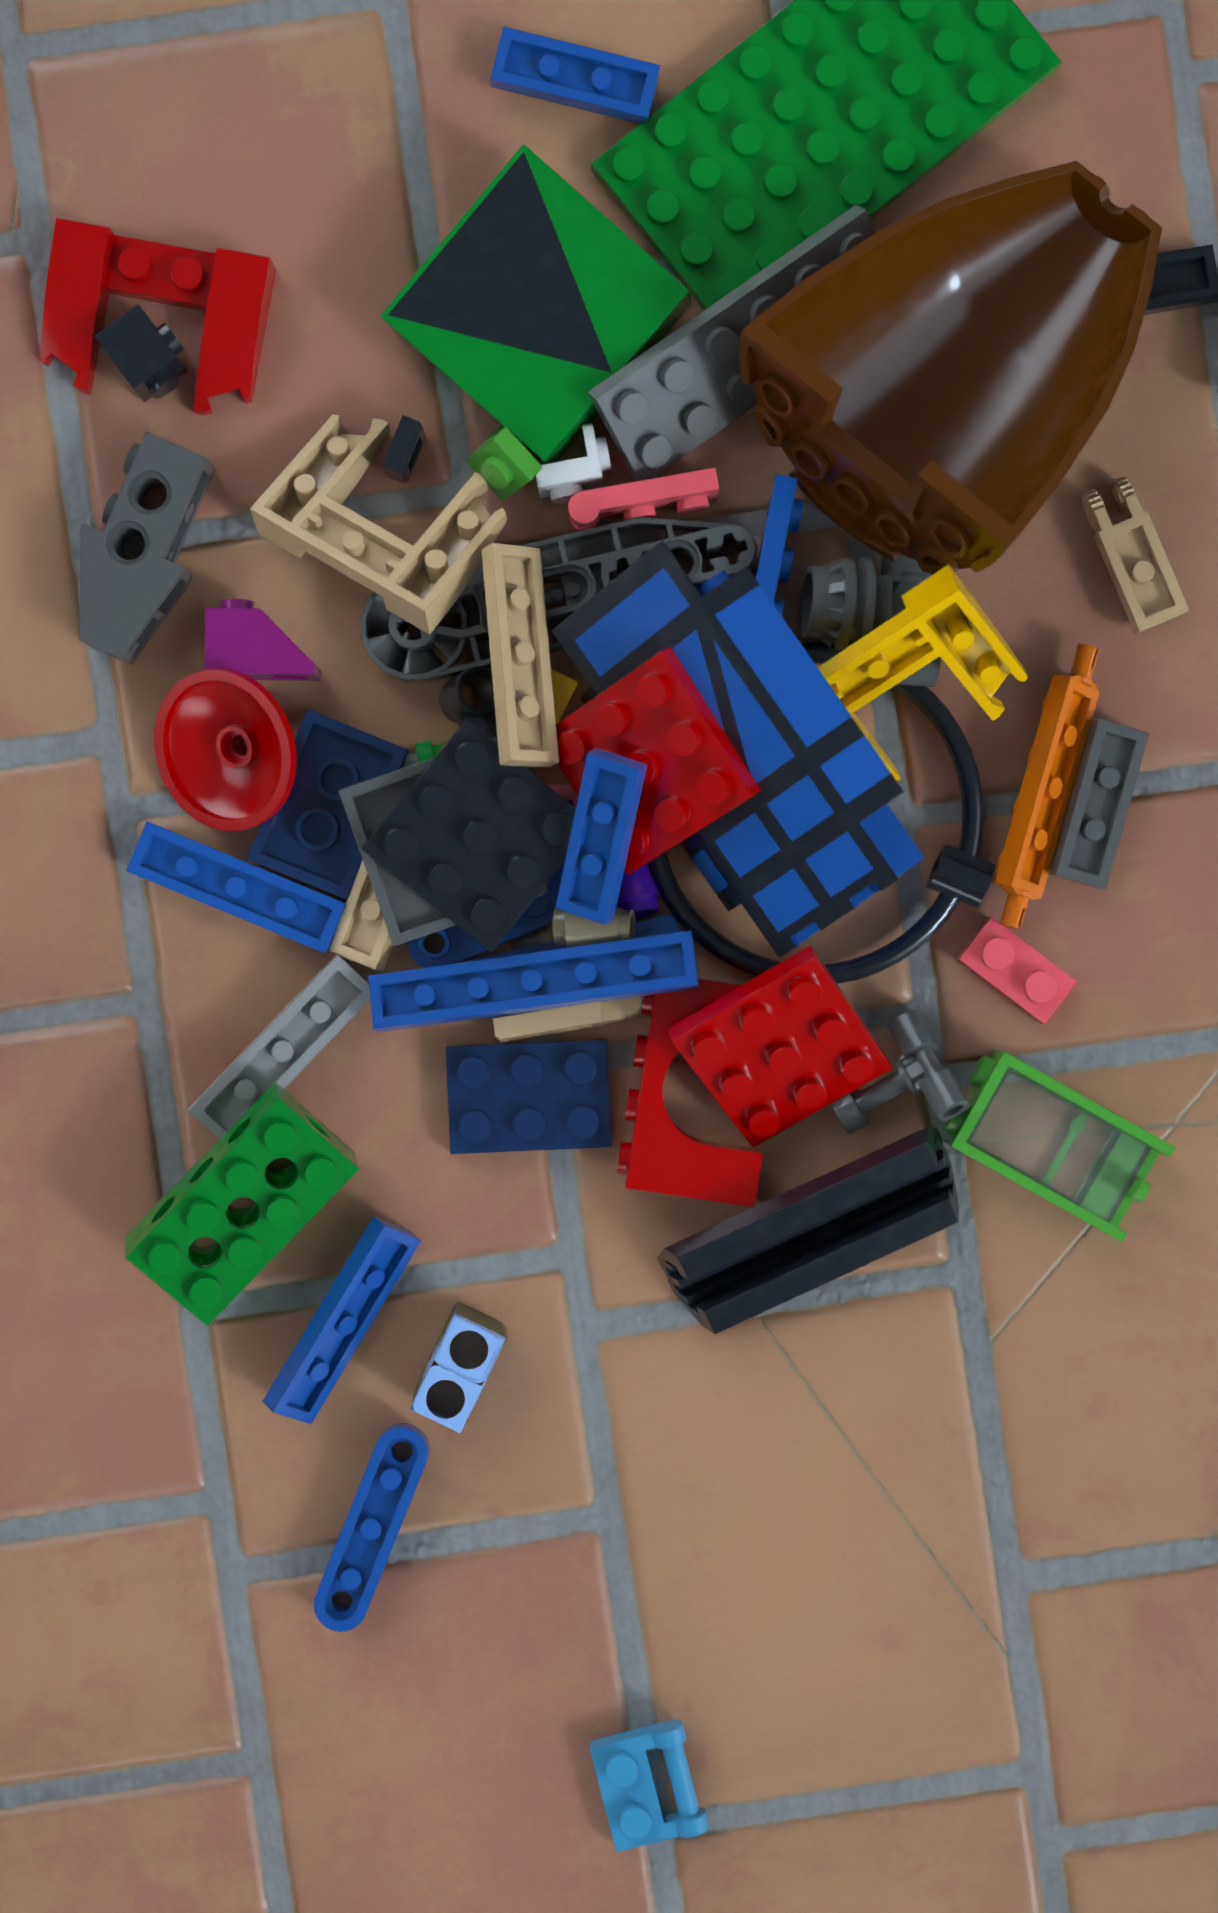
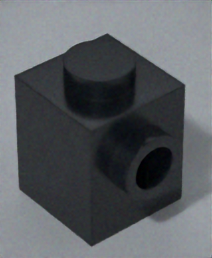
M139 304L95 335L125 379L144 402L152 396L158 399L169 394L180 383L179 377L187 372L177 357L178 354L185 350L166 322L156 328Z

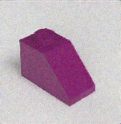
M224 599L221 600V608H205V670L213 668L231 669L244 673L255 680L321 681V670L260 608H254V601Z

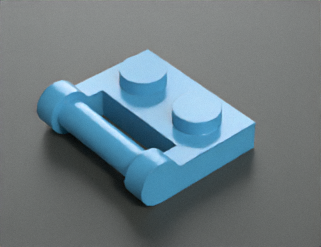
M669 1720L590 1741L589 1749L616 1852L678 1836L683 1838L695 1837L703 1834L710 1827L706 1810L699 1807L683 1746L687 1736L681 1720ZM654 1748L662 1749L678 1812L663 1814L647 1750Z

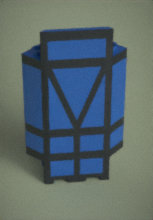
M661 540L552 630L554 636L589 684L580 698L584 705L660 651L669 647L672 648L761 789L759 793L680 843L729 912L742 904L779 958L796 948L819 930L822 931L854 910L873 894L880 890L883 891L898 881V877L925 858L887 804L904 791L748 567H745L731 577L726 570H723L696 589L669 548Z

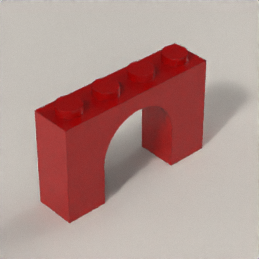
M699 978L700 988L643 996L641 1013L650 1015L648 1035H637L633 1058V1067L642 1068L640 1088H629L624 1120L634 1121L632 1141H621L616 1173L626 1174L625 1188L755 1207L763 1158L761 1150L704 1141L688 1135L672 1121L666 1111L663 1100V1083L666 1072L673 1059L679 1054V1050L671 1041L668 1028L741 985Z

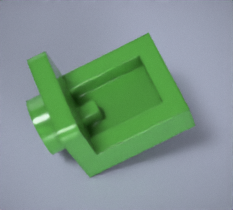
M500 426L494 430L465 460L475 472L483 476L487 486L501 501L530 482L543 468L506 426Z

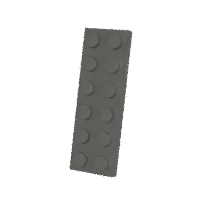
M858 205L853 206L587 392L632 477L636 481L652 479L758 404L752 385L743 384L741 380L739 366L741 331L803 280L875 234L876 231L866 209Z

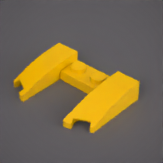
M949 564L901 596L906 609L817 667L896 781L901 780L898 769L854 713L855 711L938 657L942 658L992 721L1000 717L1005 710L1002 701L993 695L1007 675L1010 673L1022 682H1025L1028 678L1025 669Z

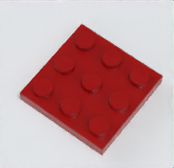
M671 647L660 651L556 724L559 763L557 764L577 796H579L587 753L595 748L647 764L624 869L627 875L761 791Z
M811 945L668 1028L672 1043L752 1148L892 1069L887 1055Z

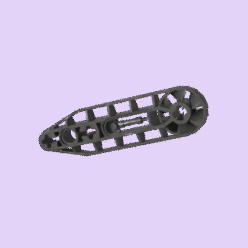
M637 517L519 546L540 548V551L556 547L560 549L563 563L542 568L543 585L562 581L563 589L560 586H556L544 591L545 604L564 601L563 597H566L567 602L566 606L546 610L547 626L563 622L617 577V569L621 567L628 568L661 541L622 549L618 537L619 532L636 528L665 530L667 539H663L671 553L681 554L690 560L692 571L687 576L696 589L723 570H726L730 577L745 567H748L751 571L757 557V544L751 533L735 524ZM673 530H675V531H689V532H693V533L684 534V535H680V536H676V537H675V536H674V533H673ZM611 535L615 551L568 561L565 545ZM723 543H730L731 548L735 551L742 550L735 565H729L726 557L713 558L709 560L708 572H702V555L699 548H705V558L719 555ZM484 582L466 586L445 616L461 613V622L447 626H440L438 624L430 635L421 630V638L418 640H412L408 632L402 636V630L409 628L410 623L388 611L383 597L373 592L367 598L360 617L361 639L370 659L388 676L407 683L431 682L453 677L474 666L491 668V658L481 660L477 642L489 640ZM477 602L481 625L469 627L468 616L463 605ZM559 642L549 644V654L564 650ZM471 644L475 662L455 666L462 659L466 646ZM436 646L448 658L445 663L432 651ZM404 662H405V666H404L403 673H401V670H402L403 665H404Z

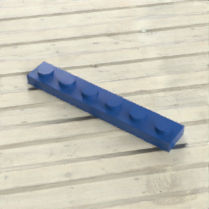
M691 930L368 976L373 1029L377 1032L700 988L694 938Z

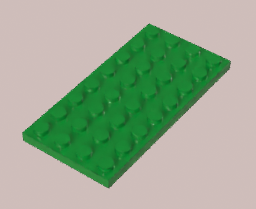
M794 0L648 117V121H643L591 163V168L595 176L680 282L690 291V294L700 307L706 310L853 206L858 205L866 209L870 219H873L1056 72L1062 61L1013 0Z

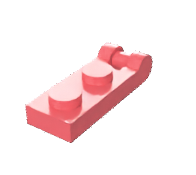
M716 468L580 491L575 493L568 503L569 522L571 527L578 532L598 527L600 521L624 517V520L637 517L656 518L655 511L677 507L678 514L704 511L709 508L710 501H716L718 498L719 484Z

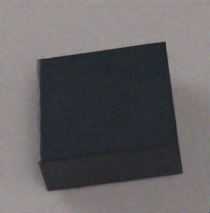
M402 415L382 466L389 478L405 484L406 481L409 482L426 435L421 422Z

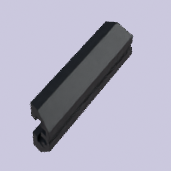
M926 1127L664 1248L658 1255L657 1260L665 1272L674 1294L703 1327L717 1334L958 1223L959 1203L953 1168L943 1145L938 1128Z

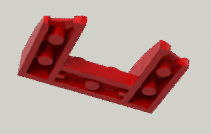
M56 218L44 298L39 360L49 367L54 357H56L77 373L72 385L82 393L91 395L100 343L95 335L103 330L109 294L206 312L194 397V413L203 416L213 413L209 398L239 389L244 402H252L276 269L270 257L217 247L215 253L114 235L108 227Z

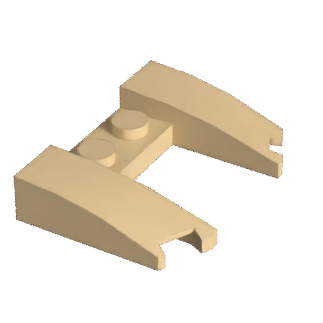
M332 415L250 508L257 533L298 558H301L307 552L383 597L388 611L430 635L482 563L481 550L495 542L507 522L506 512L501 508L490 516L479 499L481 495L488 491L487 482L482 475L475 472L414 546L342 505L390 434L389 423L383 419L373 418L370 431L365 436L340 433L341 421L339 415Z

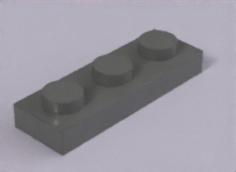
M1101 718L1092 719L1049 875L1097 889H1106L1149 733Z

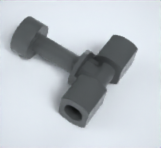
M916 1009L898 1016L888 1024L893 1037L903 1053L902 1056L894 1060L898 1070L857 1094H854L852 1091L831 1103L839 1121L849 1134L869 1124L867 1112L908 1089L915 1097L924 1093L936 1117L942 1122L960 1115L971 1107L954 1074L948 1068H942L934 1053L938 1045L923 1017Z

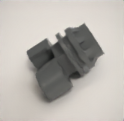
M882 555L881 575L876 574L874 562L870 558H861L856 566L854 560L839 558L826 567L809 566L805 573L801 592V635L803 638L819 639L832 650L843 651L847 645H852L906 609L901 596L933 574L922 572L916 560L901 555L896 561H892ZM941 657L936 658L897 685L934 687L939 676Z

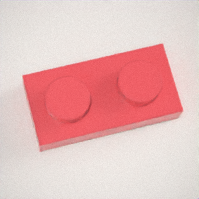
M988 917L956 958V960L1033 1019L1044 1025L1077 983L1076 980L1008 928L999 925V922L993 917Z

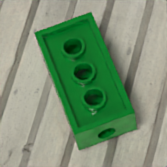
M274 1082L125 1236V1258L208 1326L359 1170L354 1152L286 1090ZM277 1158H287L292 1161L286 1168L281 1170H272L267 1167L271 1161ZM242 1197L253 1200L251 1205L241 1209L229 1205L235 1199ZM201 1237H209L216 1240L213 1244L206 1247H198L192 1244V1242Z

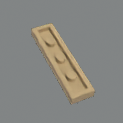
M491 543L483 548L481 552L500 765L548 768L559 763L540 548Z

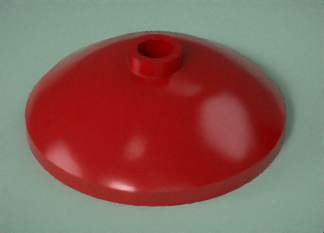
M225 668L207 669L192 673L181 679L170 689L162 701L154 728L156 762L168 791L187 814L200 823L214 829L241 831L266 822L282 808L292 790L297 764L296 746L291 726L283 709L262 684L250 676L235 670ZM243 738H244L245 741H246L247 749L245 748V746H244V744H243Z

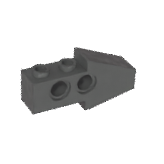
M145 432L141 444L135 443L129 450L124 463V473L127 474L120 493H113L107 501L102 516V522L106 524L103 532L85 524L81 526L80 641L132 665L189 586L193 575L183 566L176 564V560L215 472V468L206 457L148 432ZM165 487L167 496L163 505L154 510L144 509L143 500L145 494L151 488ZM133 536H144L145 549L143 553L136 559L125 560L122 554L124 543Z

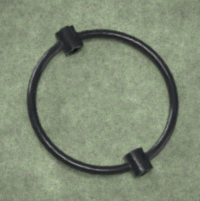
M821 642L801 643L815 664H823L841 652L839 650H832ZM895 685L893 688L905 695L931 721L951 755L958 776L962 798L963 815L959 847L956 849L947 844L943 845L931 869L926 888L940 894L925 914L904 934L869 954L851 960L824 964L837 984L856 981L877 974L917 951L944 925L959 902L978 908L993 879L996 865L978 858L983 837L984 806L979 771L971 747L949 709L928 687ZM666 852L647 863L661 893V898L674 918L686 931L691 930L694 940L708 952L723 962L756 977L782 962L755 954L735 944L706 922L680 888Z

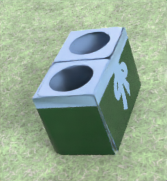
M457 1301L456 1313L454 1304L418 1380L410 1410L461 1433L506 1343L507 1329L504 1324ZM462 1331L478 1332L487 1342V1358L476 1368H462L455 1364L450 1356V1343ZM433 1360L436 1361L439 1366L435 1365L431 1367ZM440 1380L453 1381L464 1392V1406L452 1418L429 1408L426 1403V1395L429 1388Z

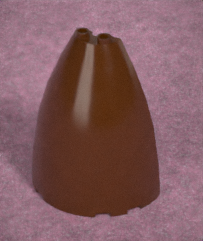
M1078 161L1010 177L944 199L886 226L803 280L741 331L739 342L740 374L743 384L752 385L758 402V406L752 411L755 421L767 444L772 447L780 446L795 466L789 473V476L798 478L797 486L826 516L853 538L892 561H896L901 555L916 560L922 572L935 574L948 564L954 572L965 568H972L974 573L980 572L996 562L1011 547L1051 497L1109 409L1135 350L1152 289L1162 227L1143 210L1133 204L1128 208H1120L1114 205L1109 199L1110 192L1106 182L1099 176L1094 175Z

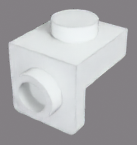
M593 423L582 425L586 457L541 465L543 468L536 475L540 499L551 497L552 503H566L570 501L575 493L603 487L602 471L611 469L606 437L595 438Z

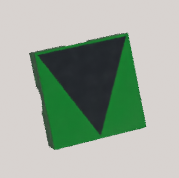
M523 143L380 316L448 379L454 381L480 404L497 423L503 427L506 426L520 443L541 462L548 464L558 462L582 434V425L590 424L599 414L587 392L660 342L692 305L690 291Z

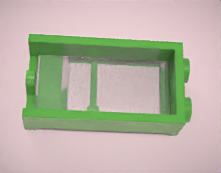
M995 1049L991 1057L984 1054L974 1067L969 1078V1083L975 1085L967 1098L971 1107L960 1115L944 1122L942 1129L947 1131L948 1134L943 1142L1123 1242L1127 1232L1118 1228L1120 1222L1133 1200L1141 1203L1148 1195L1151 1184L1144 1180L1159 1153L1171 1157L1176 1147L1005 1051Z

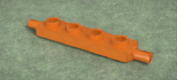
M1088 644L1077 645L1071 673L1053 674L1048 693L1043 700L1042 715L1033 746L1028 753L1027 768L1019 796L1013 806L1012 821L1004 849L1001 851L998 859V870L994 881L1008 894L1001 921H999V925L1021 930L1028 901L1042 898L1100 693L1093 680H1091L1098 653H1100V649Z

